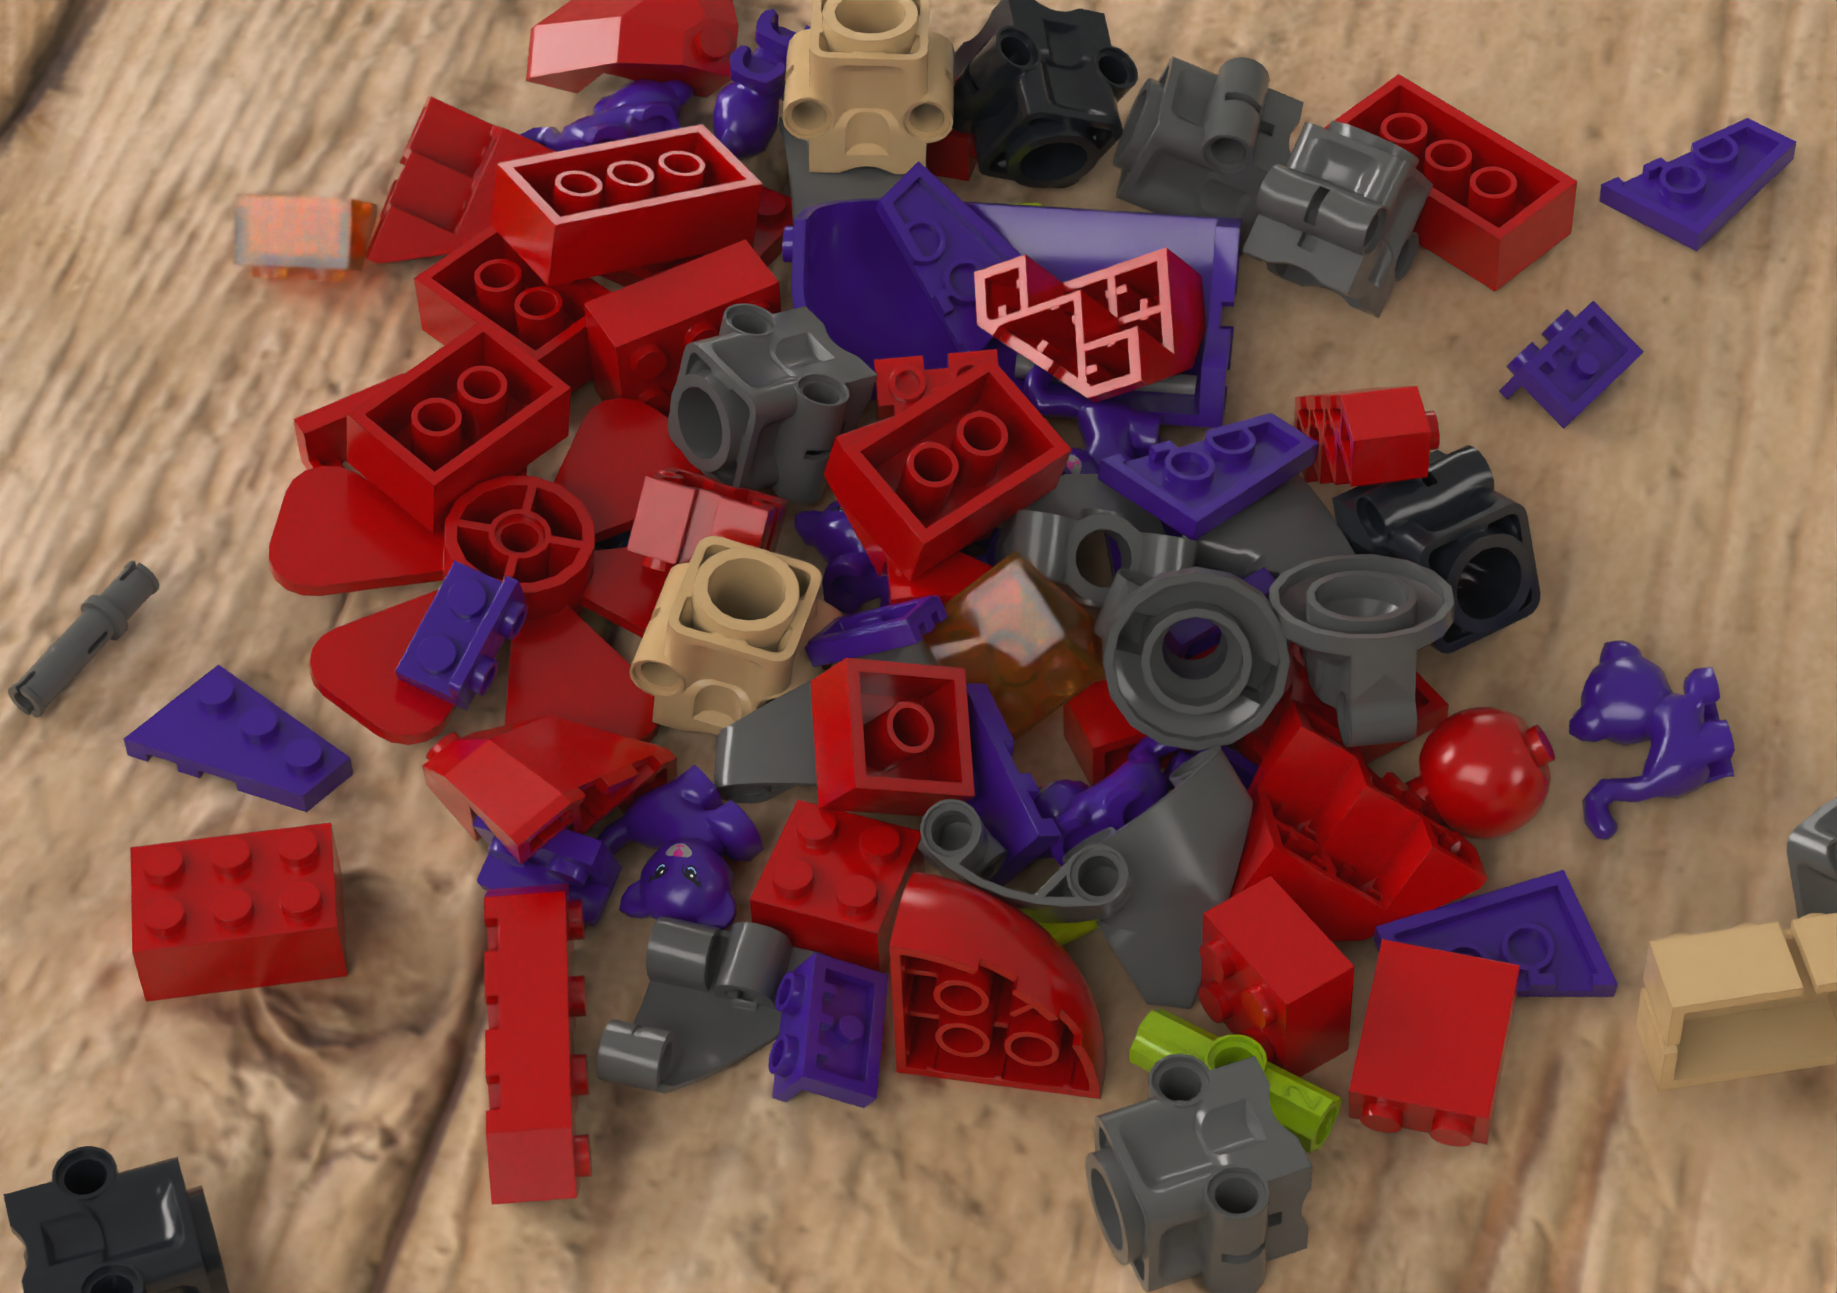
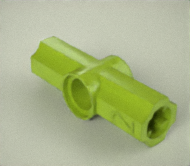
M1159 1008L1157 1011L1151 1009L1139 1025L1138 1032L1129 1051L1130 1063L1150 1072V1069L1158 1060L1168 1055L1186 1054L1200 1059L1210 1070L1255 1056L1270 1084L1269 1102L1275 1118L1283 1127L1298 1137L1304 1151L1310 1154L1314 1150L1319 1152L1331 1135L1332 1128L1341 1110V1098L1268 1062L1263 1047L1253 1038L1241 1034H1228L1218 1037L1162 1008Z

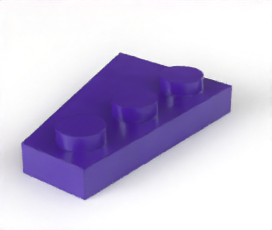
M1746 118L1693 142L1691 152L1669 162L1660 157L1643 165V173L1625 182L1616 177L1601 184L1599 202L1698 251L1794 159L1796 141Z
M918 161L879 200L876 210L959 352L985 350L996 338L977 325L974 272L1022 255Z
M1268 413L1206 430L1205 440L1177 447L1169 440L1150 445L1149 455L1126 461L1121 454L1100 459L1097 479L1182 535L1195 541L1314 464L1319 443L1274 414Z
M219 664L123 739L128 756L147 762L152 756L177 764L178 772L200 778L204 772L236 782L238 791L303 812H308L353 775L349 756Z
M966 683L975 797L965 803L974 808L987 831L1009 851L1004 864L989 880L1004 887L1062 835L1053 818H1041L1033 802L1040 791L1031 773L1018 772L1011 758L1014 749V739L987 685Z
M1564 870L1376 926L1373 937L1378 951L1380 950L1382 939L1520 965L1517 997H1614L1618 987V983Z

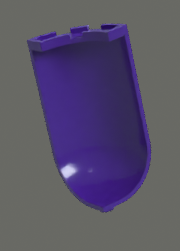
M881 198L850 199L815 204L803 209L794 218L793 226H785L782 257L783 262L792 263L791 282L794 309L806 306L824 323L828 336L835 344L858 356L873 371L874 359L923 355L924 370L947 368L948 353H957L959 351L879 216L876 206ZM963 201L1021 255L1026 254L1062 283L1166 247L1202 275L1206 330L1193 368L1180 373L1197 375L1195 394L1133 390L1111 398L1127 403L1136 410L1154 416L1162 415L1161 424L1209 428L1223 426L1228 388L1225 386L1226 372L1230 370L1234 334V326H1222L1224 306L1234 307L1235 295L1237 296L1242 231L1241 218ZM996 338L985 350L997 349L998 365L1023 393L1025 379L1015 378L1016 359L1019 353ZM1050 382L1046 390L1050 395L1074 394L1084 397L1068 385ZM873 389V393H872V396H871V399H872V400H875V392H874V389Z

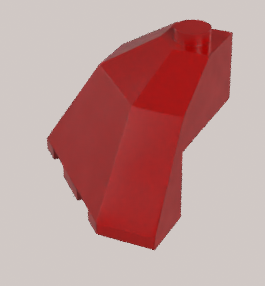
M571 0L531 28L526 81L578 94L605 73L633 81L639 79L655 80L658 82L679 80L690 85L694 90L695 96L707 98L731 81L730 55L737 49L738 21L733 0Z
M428 96L401 157L400 164L404 165L398 180L394 179L380 214L381 219L369 243L365 257L377 264L450 254L491 226L497 163L557 151Z
M1167 247L1063 283L1026 254L974 272L977 325L1093 403L1151 385L1193 368L1206 330L1202 275Z
M1292 699L1284 711L1248 789V793L1253 800L1252 813L1229 898L1271 876L1331 941H1363L1374 936L1376 926L1436 909L1479 890L1488 877L1477 849L1458 831H1451L1423 815V812L1429 805L1395 773L1386 772L1381 779L1365 764L1361 753L1365 746L1347 748L1341 739L1338 724Z
M551 715L474 732L464 737H460L456 732H452L440 739L426 755L428 762L422 766L426 785L476 842L482 838L472 826L478 815L520 864H523L564 829L583 835L617 806L625 814L636 797L654 787L667 784L677 777V758L668 748Z

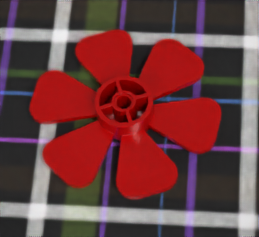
M628 398L605 400L592 407L583 418L554 482L536 476H527L528 466H526L514 476L505 475L478 483L455 501L445 519V526L434 534L367 478L354 471L339 466H319L305 470L292 480L285 492L269 543V569L275 581L288 591L302 596H324L443 581L454 561L501 582L504 581L506 576L519 580L526 599L524 604L528 605V612L518 635L511 640L505 725L551 715L649 743L658 734L660 724L652 722L655 696L644 692L634 684L629 673L631 665L579 615L585 607L641 638L643 637L669 573L642 565L643 555L628 551L627 547L594 551L595 543L632 530L646 476L655 472L660 473V470L669 466L702 476L705 475L688 461L682 451L671 440L667 426L668 417L639 400ZM438 590L339 626L322 635L312 648L309 669L313 685L325 698L375 735L391 743L412 745L429 741L444 730L457 707L399 680L395 673L400 660Z

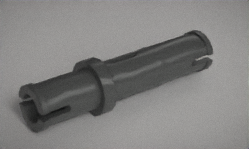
M130 561L100 595L93 594L84 601L80 608L82 614L47 649L20 680L9 688V697L21 711L27 715L32 713L36 718L40 717L44 713L45 708L82 671L85 665L110 639L117 640L127 631L128 619L151 595L159 590V581L150 569L141 563L136 565L135 561Z

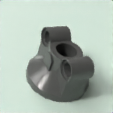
M1098 474L1061 475L1056 489L1023 510H1017L1015 515L1004 521L995 545L996 569L1021 581L1023 626L1034 637L1064 649L1103 648L1102 639L1094 633L1093 627L1111 585L1109 587H1098L1088 583L1080 575L1076 565V551L1080 541L1087 534L1100 530L1116 541L1121 552L1120 569L1135 570L1154 578L1161 573L1194 567L1198 542L1166 535L1160 519L1097 479Z
M1374 554L1334 555L1305 561L1282 572L1269 588V603L1281 622L1282 635L1303 648L1305 668L1314 694L1322 702L1336 708L1338 727L1343 744L1348 748L1414 740L1417 731L1415 703L1417 651L1443 637L1453 623L1455 602L1452 586L1435 571L1408 560Z
M1191 567L1161 573L1154 578L1135 570L1118 569L1093 631L1102 639L1103 665L1110 697L1128 723L1161 745L1194 751L1233 744L1261 726L1283 696L1290 664L1288 649L1291 641L1282 635L1281 622L1264 594L1232 573L1213 569ZM1194 617L1208 619L1222 631L1220 643L1211 654L1201 659L1188 660L1180 658L1171 652L1164 639L1171 626L1181 620Z

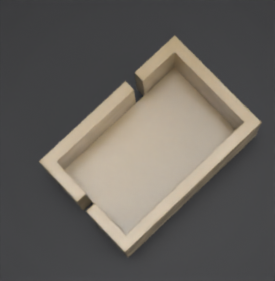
M1837 913L1807 914L1801 918L1792 919L1791 928L1781 929L1779 921L1765 924L1744 923L1732 929L1692 935L1678 933L1664 939L1649 941L1643 976L1645 987L1641 988L1636 1028L1658 1091L1837 1064Z

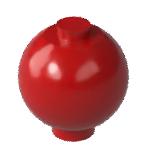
M1473 707L1452 714L1432 730L1424 742L1419 755V776L1405 782V784L1429 805L1423 812V815L1439 824L1443 823L1453 831H1458L1462 836L1468 838L1495 839L1520 830L1539 812L1550 787L1551 773L1548 763L1555 760V754L1546 734L1539 725L1536 724L1529 728L1522 718L1503 709Z

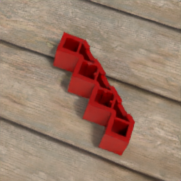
M1418 386L1363 388L1295 397L1294 428L1319 443L1315 463L1302 471L1304 480L1307 483L1319 481L1320 484H1350L1353 487L1428 477L1430 450L1439 449L1440 434L1437 416L1433 410L1425 411Z
M569 883L488 889L484 896L485 928H487L488 951H484V991L489 1030H485V1077L488 1085L490 1107L489 1110H486V1143L491 1204L577 1198L580 1188V1177H592L589 1134L576 1135L575 1123L578 1096L590 1094L587 1054H574L573 1034L576 1028L575 1017L587 1016L584 975L572 976L571 956L574 951L573 941L585 940L582 899L570 900Z

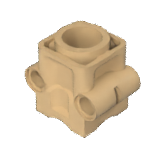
M812 0L811 29L796 33L788 44L782 116L784 127L790 134L799 139L809 140V172L841 173L852 168L868 166L880 168L893 174L905 175L918 161L926 168L927 143L937 142L950 133L954 115L955 51L953 44L947 37L940 33L929 31L930 0Z
M710 536L700 540L694 550L690 563L677 564L670 569L651 615V620L647 625L629 669L630 678L634 684L644 692L655 696L652 722L684 732H706L718 735L723 728L831 668L832 663L813 667L804 648L808 644L807 642L835 618L843 616L832 605L818 600L822 579L820 571L808 562L723 537Z

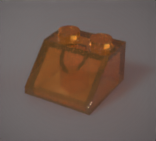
M237 194L234 264L252 266V277L287 279V268L309 269V280L344 282V270L362 271L366 258L365 254L377 217V204L345 198Z
M1017 551L1012 552L946 602L943 606L948 617L942 622L935 623V628L930 633L922 634L924 642L940 666L965 668L966 683L987 685L1014 741L1105 675L1102 639L1093 631L1096 619Z

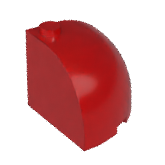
M914 872L905 886L889 945L896 1073L1101 1099L1106 1071V1046L1103 1025L1092 991L1082 972L1064 947L1037 921L1009 902L973 885L955 879Z

